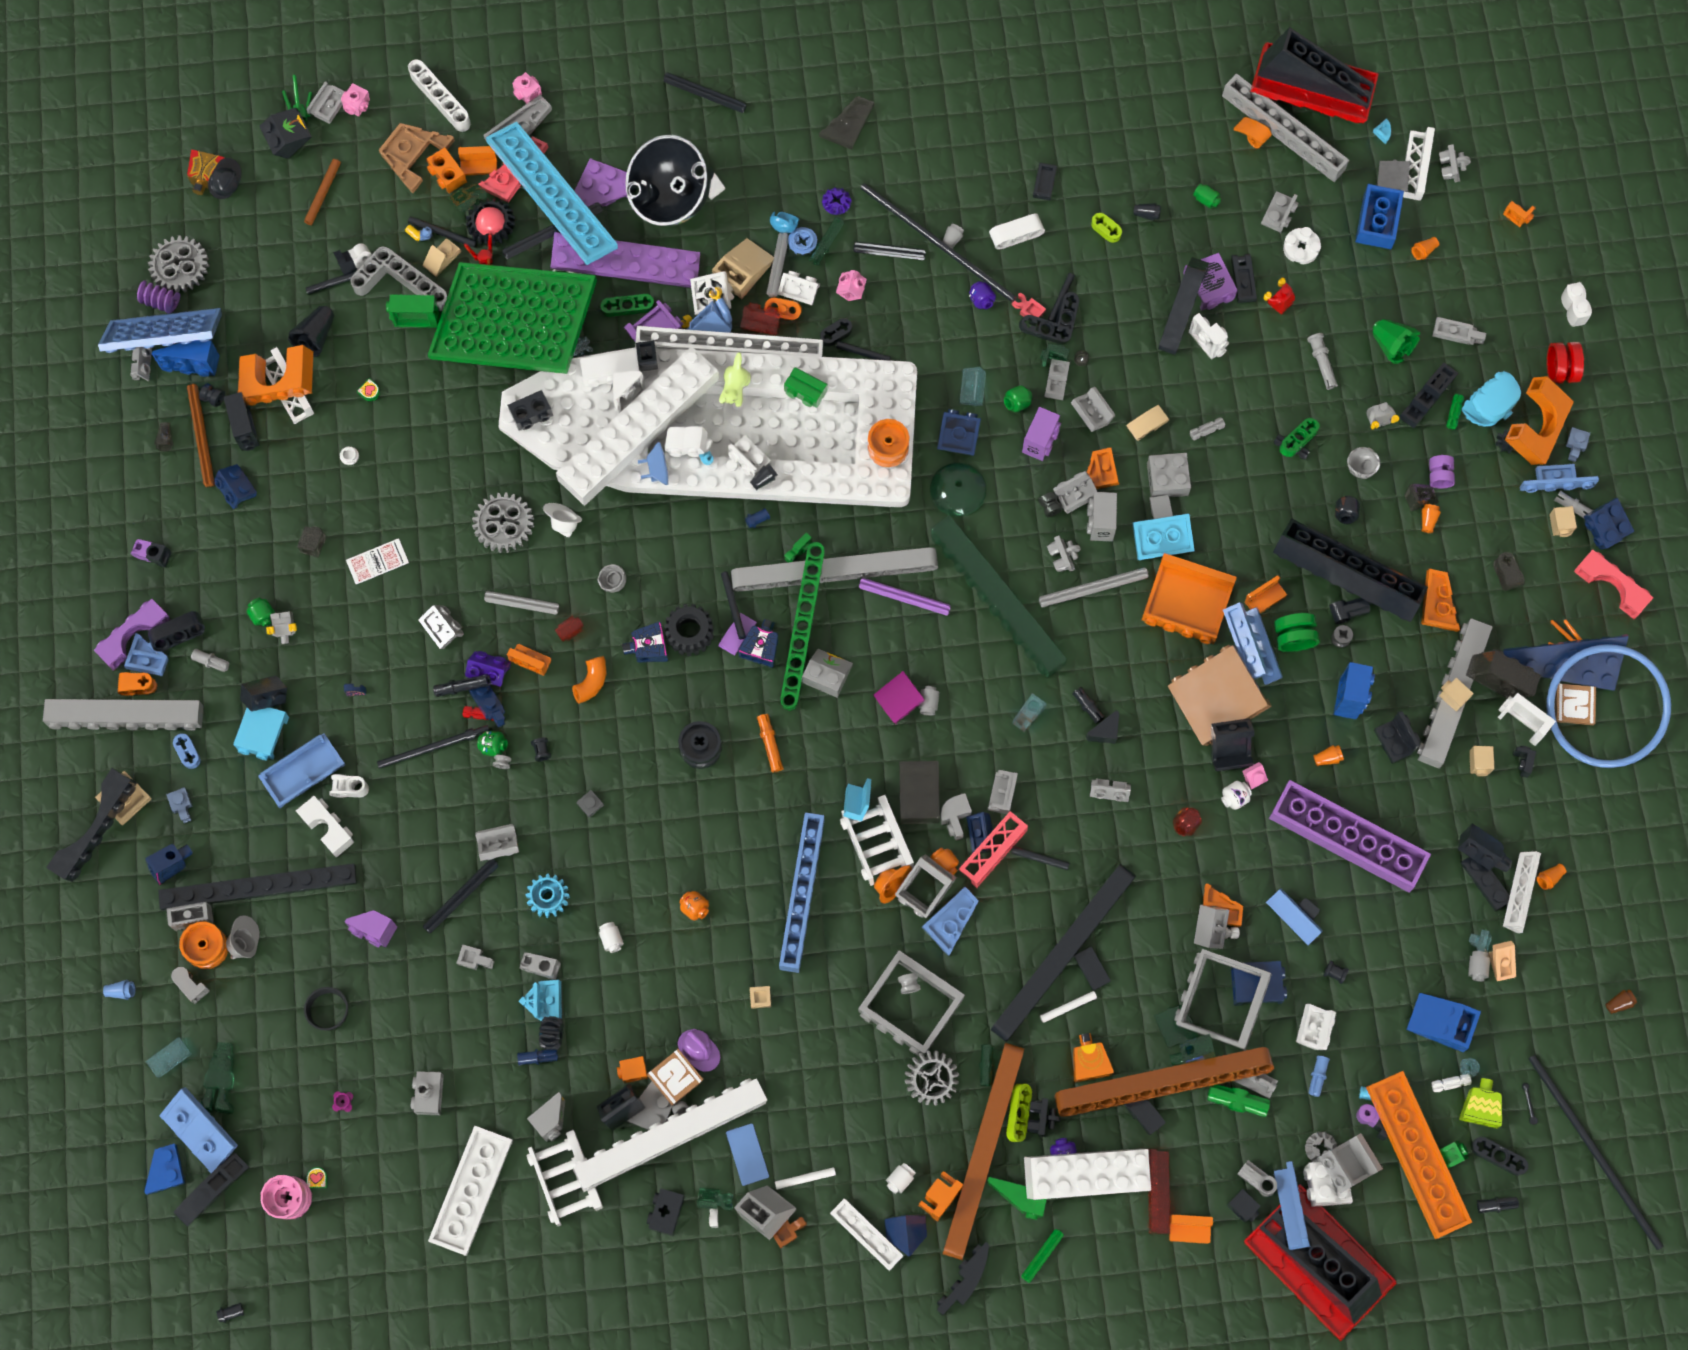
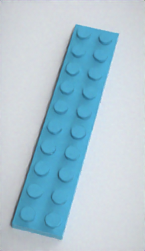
M518 122L486 137V142L586 265L618 249L616 241Z

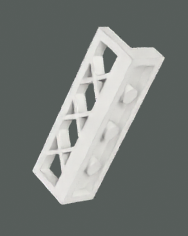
M1427 127L1425 133L1410 131L1405 161H1410V169L1414 168L1418 175L1414 178H1411L1409 175L1408 185L1411 184L1414 187L1415 193L1404 192V198L1421 201L1423 197L1435 128ZM1413 137L1422 138L1423 143L1417 147L1413 142ZM1414 152H1417L1420 156V160L1416 162L1410 157Z
M277 347L271 350L273 356L266 359V366L275 361L278 364L276 372L269 371L266 367L265 373L272 385L276 384L278 377H283L286 370V362ZM294 396L293 402L281 400L294 424L314 414L305 396ZM294 407L303 408L304 413L294 417Z
M1537 851L1520 852L1503 924V927L1516 933H1523L1541 855Z

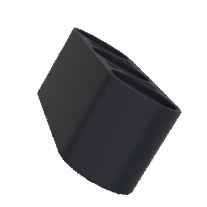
M191 611L151 628L148 631V638L153 650L161 652L200 636L205 632V625L201 615L196 611Z

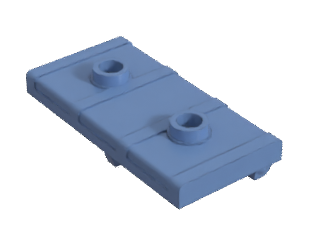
M323 733L261 772V775L258 777L278 807L281 808L318 782L344 767L345 763Z
M186 1087L176 1094L159 1115L205 1165L210 1173L219 1165L221 1166L238 1146Z

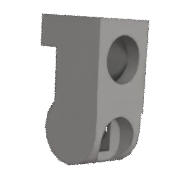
M524 953L519 969L556 980L561 963L557 959Z
M177 967L173 970L171 974L173 982L193 1004H196L210 991L202 982L197 985L192 979V974L184 967Z

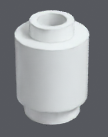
M614 922L600 926L599 935L605 951L615 953L621 950V946L624 943L618 926H615Z
M905 1163L901 1166L898 1165L886 1179L888 1182L887 1187L895 1194L897 1192L902 1193L912 1182L913 1176L916 1173Z

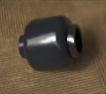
M1352 496L1339 498L1335 505L1336 519L1342 524H1351L1357 521L1360 512L1359 501Z

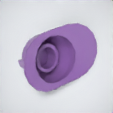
M691 1029L681 1034L678 1040V1048L692 1066L703 1072L711 1071L717 1067L720 1061V1052L705 1032Z

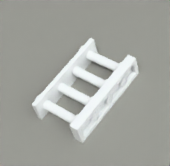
M885 795L878 797L876 808L868 810L862 820L883 815L885 822L880 826L855 835L851 825L861 821L843 817L844 810L841 811L842 818L840 823L843 830L847 829L863 867L861 870L862 876L865 881H869L870 886L874 885L873 876L900 865L901 867L910 865L913 869V859ZM883 832L891 833L892 838L889 842L862 852L859 845L860 841ZM890 849H898L900 854L897 856L898 858L869 869L866 861L867 858Z
M574 1130L566 1133L567 1139H564L565 1142L535 1153L534 1149L530 1147L528 1148L530 1154L526 1155L530 1166L534 1165L550 1207L551 1211L547 1212L551 1223L555 1222L557 1226L562 1225L559 1218L585 1207H594L596 1211L603 1208L597 1189L594 1187L587 1190L589 1195L586 1196V1199L556 1210L553 1198L576 1190L581 1186L579 1181L576 1180L549 1191L546 1184V1179L573 1169L577 1161L585 1158ZM567 1149L568 1151H573L574 1157L571 1158V1161L542 1172L539 1160Z

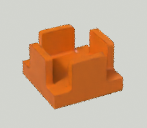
M944 1171L940 1176L950 1183L952 1187H949L940 1179H936L925 1197L929 1203L936 1207L935 1210L923 1201L918 1205L937 1222L963 1187L961 1182L953 1179Z

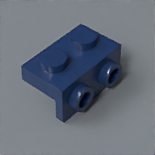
M238 464L218 470L214 480L215 485L220 489L226 502L233 509L238 507L239 502L256 496L257 491Z

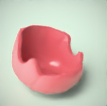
M486 207L478 213L475 224L481 234L495 235L502 230L505 219L499 209Z

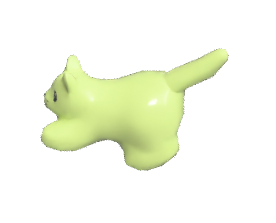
M740 352L736 354L734 364L725 369L723 375L725 385L719 398L720 403H735L736 407L742 405L743 387L748 386L751 380L750 373L741 367L742 356Z

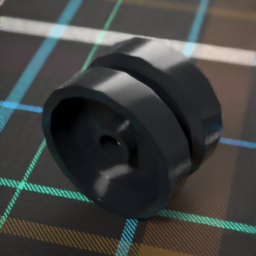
M697 721L688 724L681 731L678 743L681 757L685 763L693 768L704 769L709 768L718 761L721 756L722 745L720 734L713 725L708 722Z

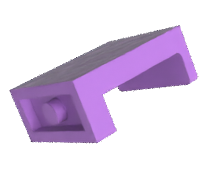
M658 300L656 302L657 306L633 326L629 323L624 328L635 342L637 326L682 329L683 323L677 316L673 317L670 314L672 310L666 303L662 304Z

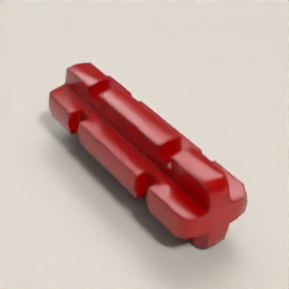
M465 706L463 709V717L471 718L472 716L473 719L489 720L485 718L480 708L475 707V709H472V707Z

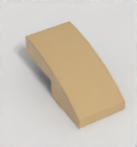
M1157 405L1126 426L1135 439L1139 441L1151 431H1156L1168 422L1169 418L1161 407Z

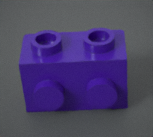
M475 651L467 661L465 676L471 678L488 674L491 678V684L500 687L503 684L504 675L510 669L511 661L505 660V658L500 656L487 655L483 651Z

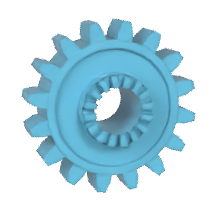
M549 874L544 878L539 875V880H532L533 885L527 887L530 893H527L526 897L531 899L527 904L532 906L531 910L533 913L538 910V916L540 917L543 913H545L546 918H549L550 913H553L556 917L557 910L560 912L564 911L562 905L568 906V902L565 899L570 898V895L565 892L569 889L567 886H563L564 881L562 879L558 881L556 875L553 878H550ZM545 893H553L550 899H543Z

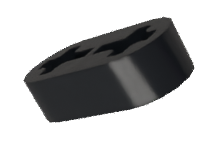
M842 318L823 329L820 333V340H823V345L830 347L848 337L852 332V323L848 319ZM841 325L847 326V330L841 329ZM825 335H832V340L825 339Z

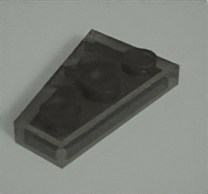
M857 96L843 109V112L836 119L834 118L830 122V125L825 130L823 129L819 133V137L852 150L874 107V102Z

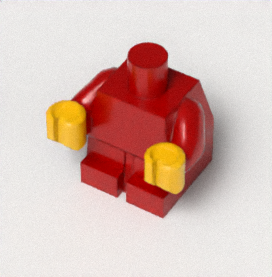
M1281 278L1278 281V286L1282 288L1273 297H1271V292L1264 294V300L1268 301V304L1281 315L1295 301L1293 290L1286 283L1285 278Z

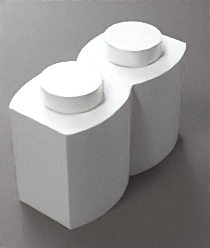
M1580 282L1569 284L1561 296L1562 304L1567 310V319L1572 327L1585 325L1592 313L1590 303L1586 300L1585 288Z
M698 426L686 428L670 427L667 430L665 450L673 457H681V455L686 454L698 457L700 454H705L708 432L703 427Z

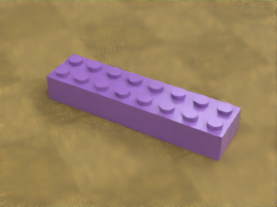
M1289 780L1269 817L1270 820L1409 893L1415 887L1431 855Z

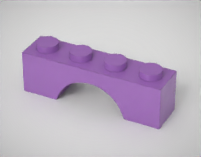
M153 599L146 601L135 614L127 617L124 624L116 627L107 639L100 641L94 651L114 671L126 661V645L133 634L141 630H150L171 619Z

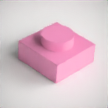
M1259 762L1242 771L1251 790L1268 781L1263 765Z

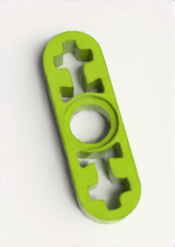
M1016 1084L1012 1090L1006 1132L1007 1138L1011 1142H1022L1026 1137L1032 1098V1089L1028 1084ZM1018 1108L1021 1109L1020 1118L1017 1115Z

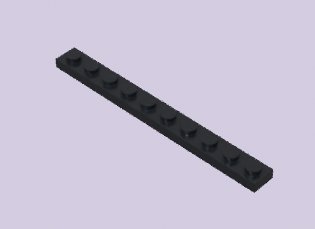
M353 863L158 890L159 907L163 911L167 910V908L201 902L214 904L357 884L356 866Z

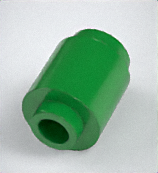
M1200 184L1193 194L1198 202L1209 209L1216 208L1221 201L1220 193L1206 184Z

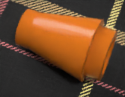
M1432 237L1415 243L1414 247H1412L1413 256L1417 260L1426 259L1439 246L1438 239Z
M1432 504L1424 505L1422 509V532L1433 533L1441 513L1439 506Z
M1332 745L1324 751L1313 755L1316 766L1337 764L1344 760L1339 745L1335 747Z
M1558 864L1555 867L1540 872L1537 882L1544 890L1552 889L1567 871L1562 864Z

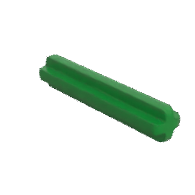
M1055 1229L1021 1275L1023 1280L1028 1283L1032 1281L1063 1238L1064 1234L1060 1230Z

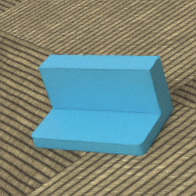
M867 778L863 788L851 784L847 785L843 817L858 821L863 820L869 808L871 779Z

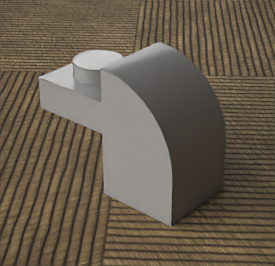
M965 793L950 798L943 805L941 811V825L949 823L947 829L949 835L954 836L955 841L963 839V831L959 819L970 816L972 812Z

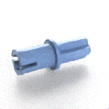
M1317 1056L1314 1072L1311 1073L1312 1080L1309 1088V1094L1312 1096H1320L1324 1079H1327L1325 1074L1330 1060L1327 1057Z

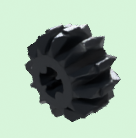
M556 1016L544 1017L539 1028V1045L541 1048L547 1050H558L560 1048L564 1033L562 1019Z

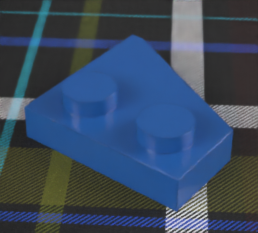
M176 1144L155 1149L145 1187L146 1195L185 1184Z

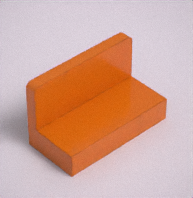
M490 146L458 147L460 168L465 175H486L494 170L497 171V154Z
M1274 577L1247 595L1245 604L1250 610L1257 607L1261 614L1287 597L1286 592L1279 584L1280 577Z
M1171 1215L1169 1240L1173 1242L1209 1244L1213 1217Z

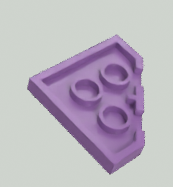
M589 159L574 192L587 207L596 202H599L602 207L607 206L620 198H628L625 185L627 172Z

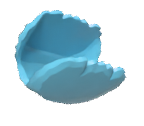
M1505 371L1497 372L1495 378L1489 379V381L1484 383V386L1471 395L1470 401H1465L1462 411L1466 415V419L1483 427L1493 426L1502 418L1506 420L1513 413L1511 409L1520 399V386L1510 373Z

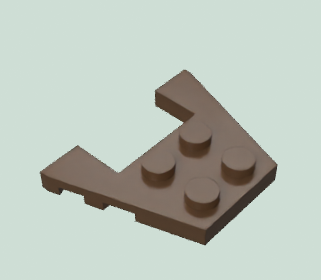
M400 123L381 146L379 153L410 192L414 193L423 180L409 170L429 144L440 150L444 147L448 150L455 140L450 135L444 136L438 132H428L422 130V128Z

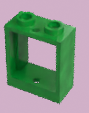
M390 295L389 301L386 302V312L389 313V319L392 320L394 327L437 328L440 310L434 295Z

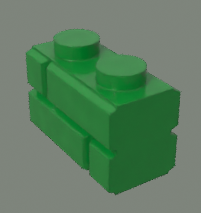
M794 367L784 383V391L790 398L802 400L805 406L818 408L828 391V384Z

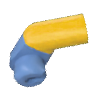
M408 225L405 229V232L416 241L429 240L432 237V229L430 227H425L423 230L418 231L412 225Z

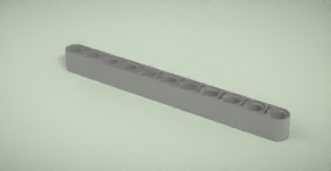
M920 548L827 558L823 562L820 583L933 571L938 569L936 549ZM805 561L731 570L733 590L749 591L801 585ZM810 567L807 572L815 575L818 569Z

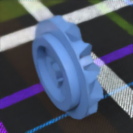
M796 228L790 233L788 244L795 254L804 255L811 253L816 248L817 236L809 228ZM799 237L802 238V240H806V246L802 243L799 244Z

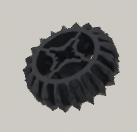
M486 198L484 203L479 200V205L473 204L474 210L469 209V215L466 216V227L469 235H472L473 240H478L480 245L485 242V245L488 247L489 234H481L477 230L475 222L478 213L482 209L494 207L503 213L505 223L502 230L495 235L491 234L492 244L495 246L498 241L502 244L503 238L508 240V234L513 235L512 229L515 228L513 210L509 209L507 203L503 204L502 200L497 202L493 198L492 202H489V199Z

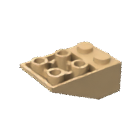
M746 238L721 258L712 269V273L725 271L728 283L733 288L731 292L743 299L772 265L774 257Z

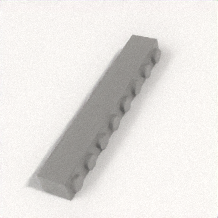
M1470 619L1467 624H1463L1460 634H1462L1461 641L1457 640L1454 647L1456 655L1455 658L1451 657L1448 668L1451 669L1449 674H1445L1442 685L1448 680L1452 682L1457 678L1470 690L1492 626L1474 619ZM1443 691L1438 692L1435 702H1438L1436 709H1432L1429 719H1432L1431 724L1426 726L1423 736L1426 737L1425 741L1420 743L1417 750L1419 754L1418 761L1439 769L1444 764L1464 708L1463 705L1456 712L1440 697Z
M45 699L43 722L50 729L68 727L69 729L78 730L80 727H87L88 729L98 730L99 727H107L110 730H118L119 727H126L128 730H137L138 727H145L147 730H157V728L176 730V728H184L185 730L193 731L196 728H202L204 706L199 700Z

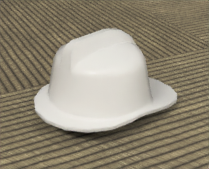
M548 503L543 506L544 512L551 517L552 529L566 537H570L572 532L575 531L577 524L582 521L580 516L562 504Z

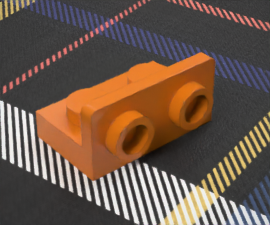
M517 644L515 649L510 648L507 653L509 661L543 676L552 661L550 657L520 644Z

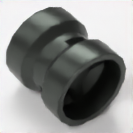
M1049 492L1038 499L1040 505L1045 509L1046 517L1055 516L1063 510L1061 503L1057 501L1055 492Z

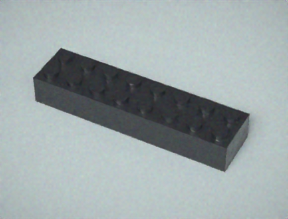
M1292 518L1273 551L1278 557L1294 563L1297 567L1304 568L1315 576H1320L1331 584L1338 585L1346 589L1347 592L1356 594L1365 601L1373 603L1384 611H1389L1400 619L1409 622L1412 621L1428 589L1427 586Z

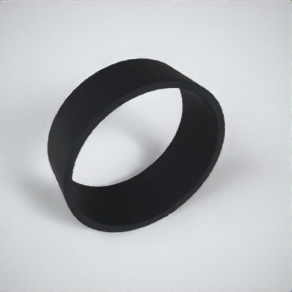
M319 988L313 991L305 1002V1018L316 1029L334 1030L340 1027L347 1018V1000L342 992L335 988ZM326 993L340 996L346 1005L343 1019L331 1028L319 1027L311 1017L313 1002L316 998Z

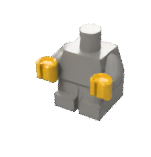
M1387 402L1372 406L1366 412L1372 430L1381 427V425L1385 426L1399 421V416L1396 415L1394 409Z
M293 613L270 614L272 627H266L267 634H272L278 638L281 637V643L288 644V636H293L297 630Z

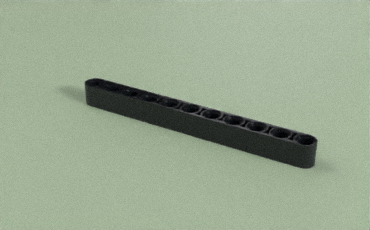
M1122 864L1115 869L991 1028L992 1032L1005 1042L1011 1038L1135 879L1136 875Z

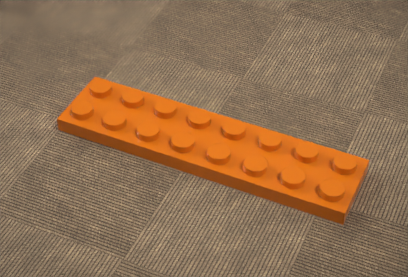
M1401 1071L1367 1086L1366 1089L1434 1238L1438 1239L1472 1223L1404 1072Z

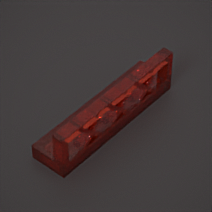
M1150 1149L1148 1151L1151 1191H1148L1149 1234H1170L1169 1152Z

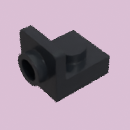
M1527 746L1516 747L1513 755L1521 757L1518 769L1521 770L1520 776L1528 778L1532 773L1536 751L1531 750Z

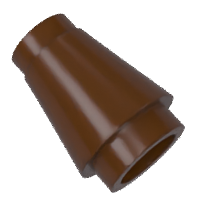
M1630 989L1622 990L1608 1001L1605 1006L1609 1013L1613 1014L1633 1008L1637 1004V1000Z

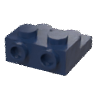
M948 409V413L944 412L937 449L974 455L981 419L977 418L978 414L967 412V415L963 416L959 415V411Z
M1618 498L1612 499L1583 516L1585 525L1591 531L1594 537L1593 541L1599 549H1607L1634 532Z

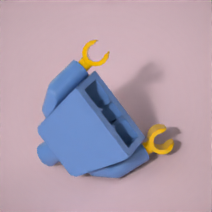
M715 287L717 295L714 294L713 290L709 292V296L712 299H716V301H711L694 319L690 315L683 316L684 320H681L683 323L682 328L732 333L733 319L724 298L720 297L722 295L720 287Z

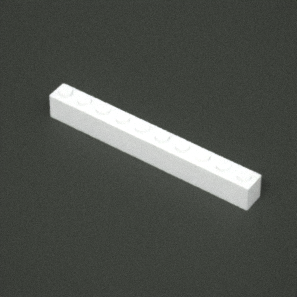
M637 326L635 347L637 342L654 340L655 348L688 350L692 346L695 350L813 357H822L823 340L645 326Z
M751 1078L744 1080L740 1083V1087L736 1089L730 1087L722 1092L723 1095L717 1098L711 1096L704 1100L705 1104L698 1107L693 1105L687 1108L686 1113L680 1116L678 1113L667 1118L668 1121L663 1124L660 1122L655 1123L649 1127V1131L645 1133L639 1131L631 1136L632 1139L626 1142L620 1140L612 1145V1149L607 1151L605 1149L599 1150L594 1153L595 1157L589 1160L583 1158L577 1161L573 1171L583 1192L766 1104L767 1098L757 1078L751 1080Z

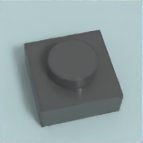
M592 790L576 802L589 818L604 806Z

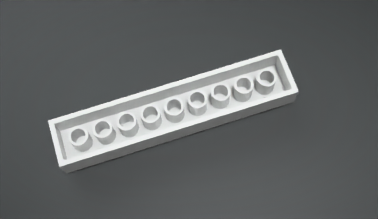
M691 346L556 472L558 481L585 506L719 380L718 370Z

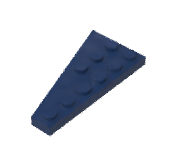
M1625 634L1617 637L1608 636L1592 640L1583 639L1558 642V644H1541L1540 646L1533 647L1525 646L1503 649L1499 668L1553 679L1562 664L1577 652L1604 644L1626 647L1629 636ZM1601 652L1589 655L1571 666L1561 681L1615 691L1624 654Z

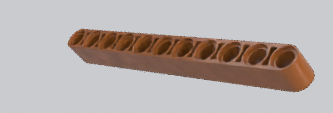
M1009 1043L1004 1045L943 1255L959 1260L963 1259L1025 1048Z
M1261 1047L1061 1090L1055 1094V1100L1059 1115L1066 1117L1267 1074L1274 1069L1269 1049Z

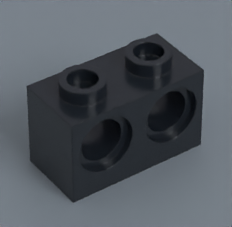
M542 390L507 405L518 431L530 429L534 424L545 422L553 416L551 407ZM538 406H544L542 410H535ZM520 414H527L524 418H518Z

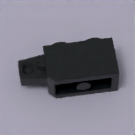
M1473 823L1460 835L1458 850L1489 870L1497 867L1504 872L1511 868L1512 860L1503 852V844Z

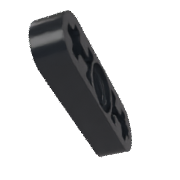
M1478 1137L1471 1144V1150L1475 1155L1515 1176H1520L1528 1170V1162L1525 1158L1485 1137ZM1483 1142V1146L1485 1148L1491 1149L1492 1146L1494 1147V1149L1490 1152V1155L1487 1156L1489 1151H1479V1147L1476 1144ZM1496 1151L1504 1153L1505 1159L1503 1162H1498L1495 1159L1494 1154ZM1511 1156L1512 1159L1510 1161L1513 1163H1517L1518 1161H1520V1166L1523 1167V1169H1519L1518 1171H1516L1515 1165L1510 1163L1508 1164V1166H1506L1505 1164L1509 1161Z

